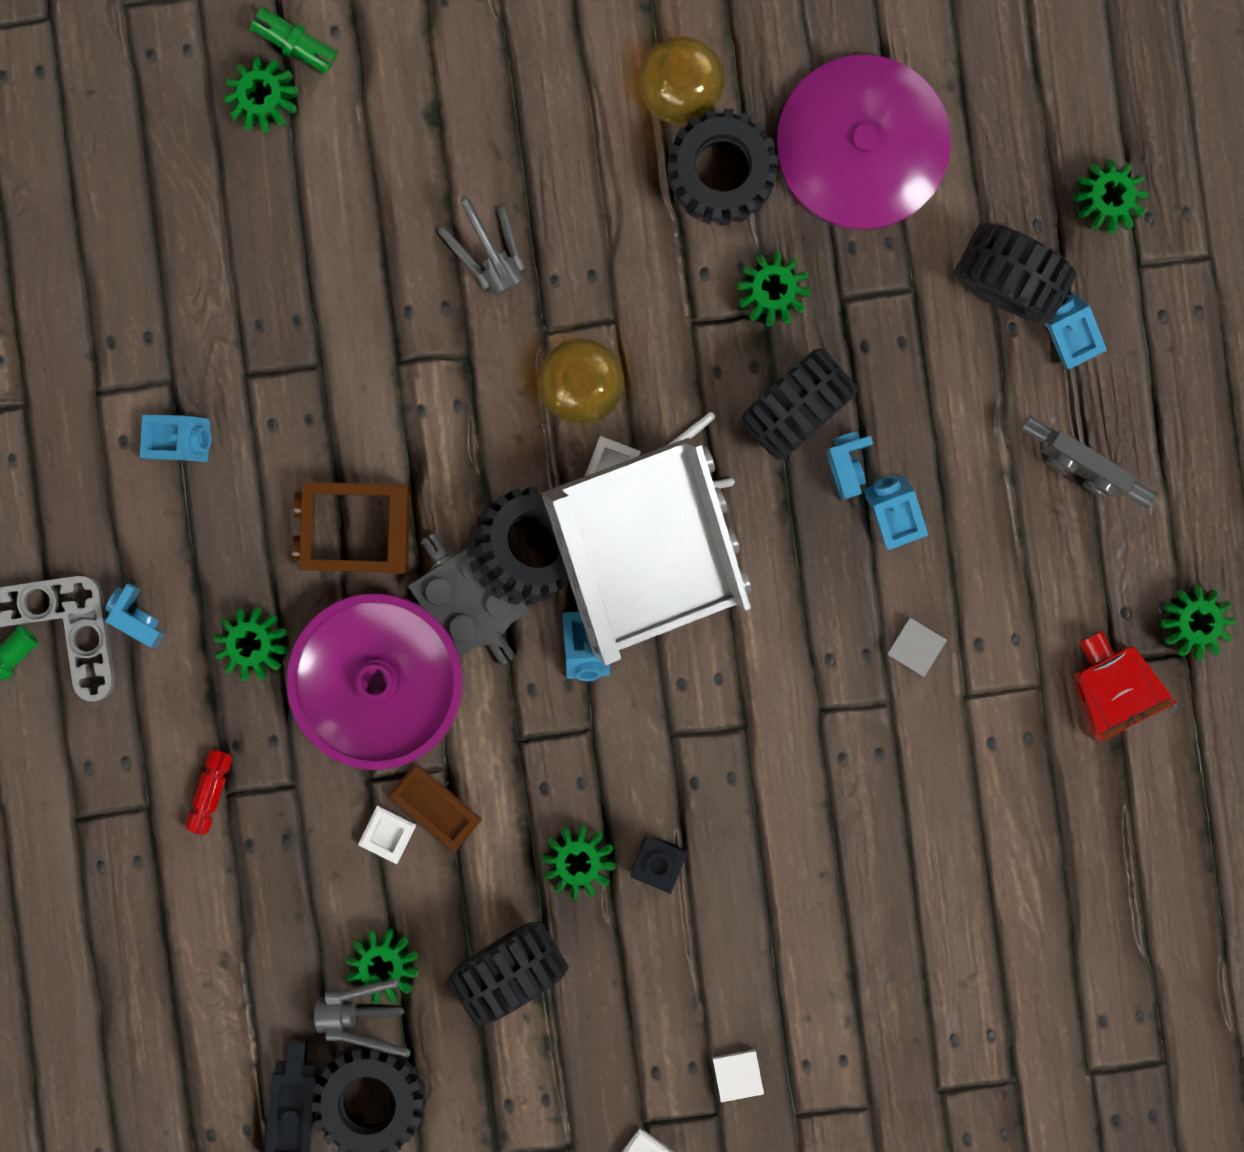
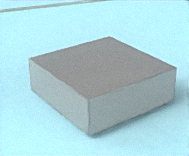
M909 617L886 655L920 676L925 677L947 640Z

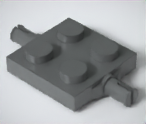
M1032 415L1028 416L1020 431L1025 432L1042 443L1040 451L1048 456L1045 462L1049 466L1065 475L1072 472L1086 479L1083 486L1092 493L1102 498H1106L1107 495L1111 497L1117 495L1128 496L1146 507V509H1149L1158 494L1137 482L1136 476L1065 432H1057V429L1054 427L1051 429L1033 418Z
M436 532L430 535L429 538L437 552L427 538L421 541L420 544L423 545L434 565L426 575L410 584L408 588L419 605L430 611L446 627L458 648L460 657L473 648L486 645L489 646L499 661L500 666L508 663L499 647L502 648L509 661L517 657L502 635L510 624L529 612L523 601L517 605L508 603L509 596L507 595L500 599L492 596L494 588L490 584L483 588L478 582L483 577L481 572H472L470 563L475 560V555H468L467 548L463 551L449 554Z

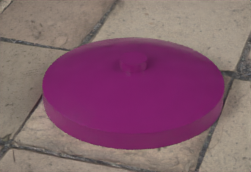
M852 55L827 62L808 74L788 98L779 120L776 135V152L780 172L795 199L808 212L820 220L849 230L868 231L886 228L900 223L916 213L928 202L940 185L948 166L951 151V132L948 117L940 98L931 85L908 66L893 59L876 55Z
M381 593L349 597L321 611L310 621L298 637L292 650L287 670V693L290 707L304 735L328 757L351 767L368 770L399 767L429 752L451 728L461 705L464 688L461 657L446 627L421 605L400 596Z

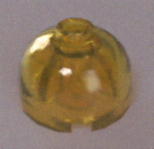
M687 36L668 38L654 46L644 58L638 76L640 97L647 108L660 121L676 126L688 125V121L696 115L700 118L705 116V111L716 109L720 104L725 87L724 68L715 51L703 41Z
M575 338L561 342L548 352L540 366L538 387L543 403L553 416L568 424L587 425L600 422L615 411L623 396L625 377L619 359L609 347L593 339Z

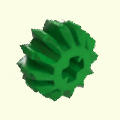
M257 57L252 59L253 71L248 72L242 64L236 66L237 72L242 78L239 81L228 77L225 83L229 88L237 92L224 95L223 99L227 105L235 106L229 114L234 121L245 117L243 124L245 130L252 131L259 120L260 128L266 134L271 129L269 120L274 119L280 127L286 125L285 119L280 114L282 110L291 114L296 112V106L286 99L298 96L299 90L296 86H286L293 78L289 70L277 74L279 64L275 60H271L265 70H263L262 62ZM265 87L271 95L265 96L264 104L258 105L254 98L251 99V97L258 95V88Z
M1107 159L1103 170L1093 163L1088 167L1090 178L1080 176L1077 179L1076 184L1085 192L1074 194L1072 201L1077 204L1086 203V207L1078 212L1077 216L1080 220L1086 218L1089 214L1094 217L1090 223V230L1096 231L1102 225V222L1105 221L1107 234L1113 235L1117 231L1118 223L1125 230H1129L1134 225L1131 216L1140 218L1144 215L1145 209L1136 202L1146 200L1149 197V192L1135 189L1136 186L1144 181V177L1142 174H1139L1130 179L1127 176L1132 166L1130 163L1126 162L1123 164L1118 172H1116L1114 159ZM1105 187H1108V192L1115 189L1119 194V197L1115 200L1116 207H1113V201L1107 205L1102 200V196L1106 193Z
M774 252L771 266H768L762 254L757 255L755 260L760 270L759 272L748 265H745L742 269V273L753 282L739 281L736 285L738 291L751 293V295L739 300V306L746 308L752 304L756 305L749 317L752 321H756L762 311L766 312L767 327H773L775 313H779L785 325L790 324L792 319L788 307L799 314H802L805 310V306L794 297L808 298L811 295V289L797 287V284L808 279L807 271H801L793 276L791 272L796 267L798 260L793 257L788 261L786 267L780 266L782 258L780 252ZM770 279L778 280V287L785 289V295L779 293L777 300L769 299V292L762 290V284L768 286Z
M1193 585L1190 590V598L1183 590H1177L1174 594L1180 606L1169 602L1163 605V609L1173 615L1172 620L1163 619L1159 621L1160 627H1173L1174 632L1164 638L1165 643L1171 645L1181 640L1177 648V654L1186 656L1192 648L1193 656L1196 660L1204 659L1206 648L1213 655L1220 654L1221 647L1216 639L1224 642H1231L1233 636L1224 631L1223 627L1224 625H1235L1236 618L1223 617L1222 614L1232 606L1231 602L1224 600L1215 605L1219 591L1214 588L1210 589L1203 596L1201 586ZM1192 613L1195 615H1205L1206 623L1201 624L1205 627L1203 632L1190 629L1189 622H1194V619L1190 618Z
M254 607L251 611L250 621H248L246 612L242 608L236 609L235 617L238 625L228 618H223L220 624L230 633L228 636L215 634L213 640L217 643H226L227 648L215 652V658L224 659L228 656L231 657V660L224 668L227 674L233 673L241 665L240 680L242 681L249 680L252 666L258 679L267 678V671L264 663L274 670H279L281 664L272 656L273 653H288V647L275 645V639L285 637L287 631L286 629H278L273 632L270 630L278 619L274 614L269 615L261 624L262 609L259 607ZM251 632L257 634L254 639L261 640L260 650H253L251 656H248L244 653L247 648H241L242 638H249Z
M584 824L579 825L578 838L576 839L572 838L567 826L561 828V835L566 842L564 845L553 837H550L547 841V844L557 851L558 855L544 853L541 856L542 862L556 864V867L544 872L545 880L560 875L561 879L556 883L554 891L558 894L561 893L566 884L569 883L572 885L570 896L574 900L578 899L579 886L581 885L585 886L589 897L596 895L595 887L591 882L593 879L600 885L607 887L610 880L599 872V869L610 871L614 870L616 865L611 860H600V857L608 855L613 851L612 844H606L597 849L595 845L601 840L603 833L597 830L592 835L590 841L584 839L586 834V825ZM582 851L589 856L586 858V863L591 864L587 870L579 868L576 872L571 871L568 868L571 860H566L567 856L570 853L577 856Z
M374 929L370 930L367 933L370 947L362 940L356 939L352 946L361 956L352 954L347 955L345 958V963L348 965L359 967V969L349 972L346 975V979L348 982H353L361 978L363 983L358 987L397 979L399 981L398 988L402 992L409 993L412 985L403 976L410 978L418 977L420 970L414 966H408L406 963L416 960L419 954L416 950L403 954L402 949L409 942L407 936H403L397 945L391 943L394 936L393 929H386L383 935V942H380L378 934ZM381 955L384 962L391 961L393 963V966L388 971L389 976H384L381 970L373 971L372 966L377 961L376 956ZM396 988L385 990L390 1003L396 1002L398 999ZM382 992L372 994L371 1002L378 1004Z

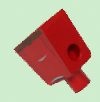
M1103 630L1079 641L1090 664L1075 671L1073 677L1094 740L1102 742L1176 704L1171 694L1134 646L1126 645L1113 651Z

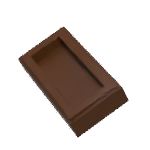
M417 762L388 795L392 801L453 853L483 819Z

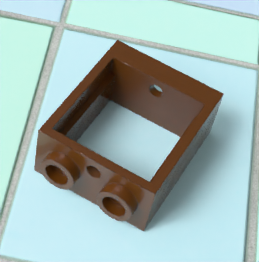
M302 482V492L295 491L294 517L301 518L300 535L293 536L292 559L293 561L300 562L299 570L408 574L411 487L408 485ZM316 494L390 497L388 562L314 559Z

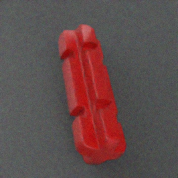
M216 749L208 752L204 765L207 767V770L201 774L191 805L194 807V810L189 812L185 828L188 831L199 835H205L209 832L213 818L210 816L212 812L216 811L226 780L223 778V775L229 771L232 762L230 754Z

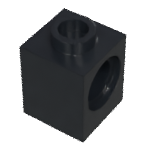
M646 833L630 871V877L671 894L687 857V849Z

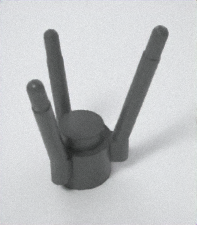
M466 196L462 197L461 204L489 259L482 263L485 271L445 227H439L438 233L477 277L482 289L486 290L490 287L494 296H497L525 280L521 270L526 267L519 255L507 210L504 206L498 208V214L510 258H508L505 251L497 253L469 198Z
M391 979L344 991L326 992L325 997L318 998L315 1004L314 1021L317 1032L326 1033L327 1041H344L403 1057L410 1056L411 1051L408 1048L346 1032L348 1028L355 1027L357 1017L403 1015L404 1009L402 1007L356 1008L355 1002H348L349 999L396 988L399 985V981Z

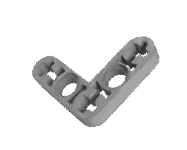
M74 576L0 587V603L14 602L15 599L12 593L18 591L17 607L22 616L16 619L17 610L0 612V628L63 619L72 685L75 693L86 701L95 702L106 699L115 687V674L108 625L105 622L107 618L101 586L97 581L90 577ZM82 583L85 590L92 591V598L85 601L86 607L81 608L80 603L77 601L62 602L65 611L58 612L60 598L55 586L61 585L60 594L77 592L78 584ZM37 589L45 591L50 598L48 610L40 615L32 613L27 606L29 594ZM91 626L99 634V644L92 651H84L77 645L76 635L82 627ZM102 654L103 663H94L96 676H104L105 685L98 687V694H93L92 688H84L83 679L90 677L89 664L80 666L79 658H94Z

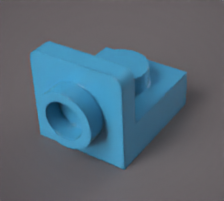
M1076 294L1066 295L1051 323H1043L1050 332L1062 365L1068 370L1107 351L1090 306Z
M142 415L140 458L195 462L208 461L209 448L212 441L209 419L191 416Z
M858 431L834 438L835 447L825 451L841 501L862 494L860 485L866 484L859 460H851L849 453L873 445L871 436L860 439Z
M904 475L880 478L873 486L864 489L865 497L872 507L883 544L888 551L928 536L915 490Z
M127 584L123 590L118 587L105 607V610L110 612L105 622L150 648H158L166 634L156 628L159 620L136 608L133 614L128 612L141 589L132 584Z
M580 612L562 613L567 678H577L580 681H594L602 676H609L610 664L605 666L593 655Z

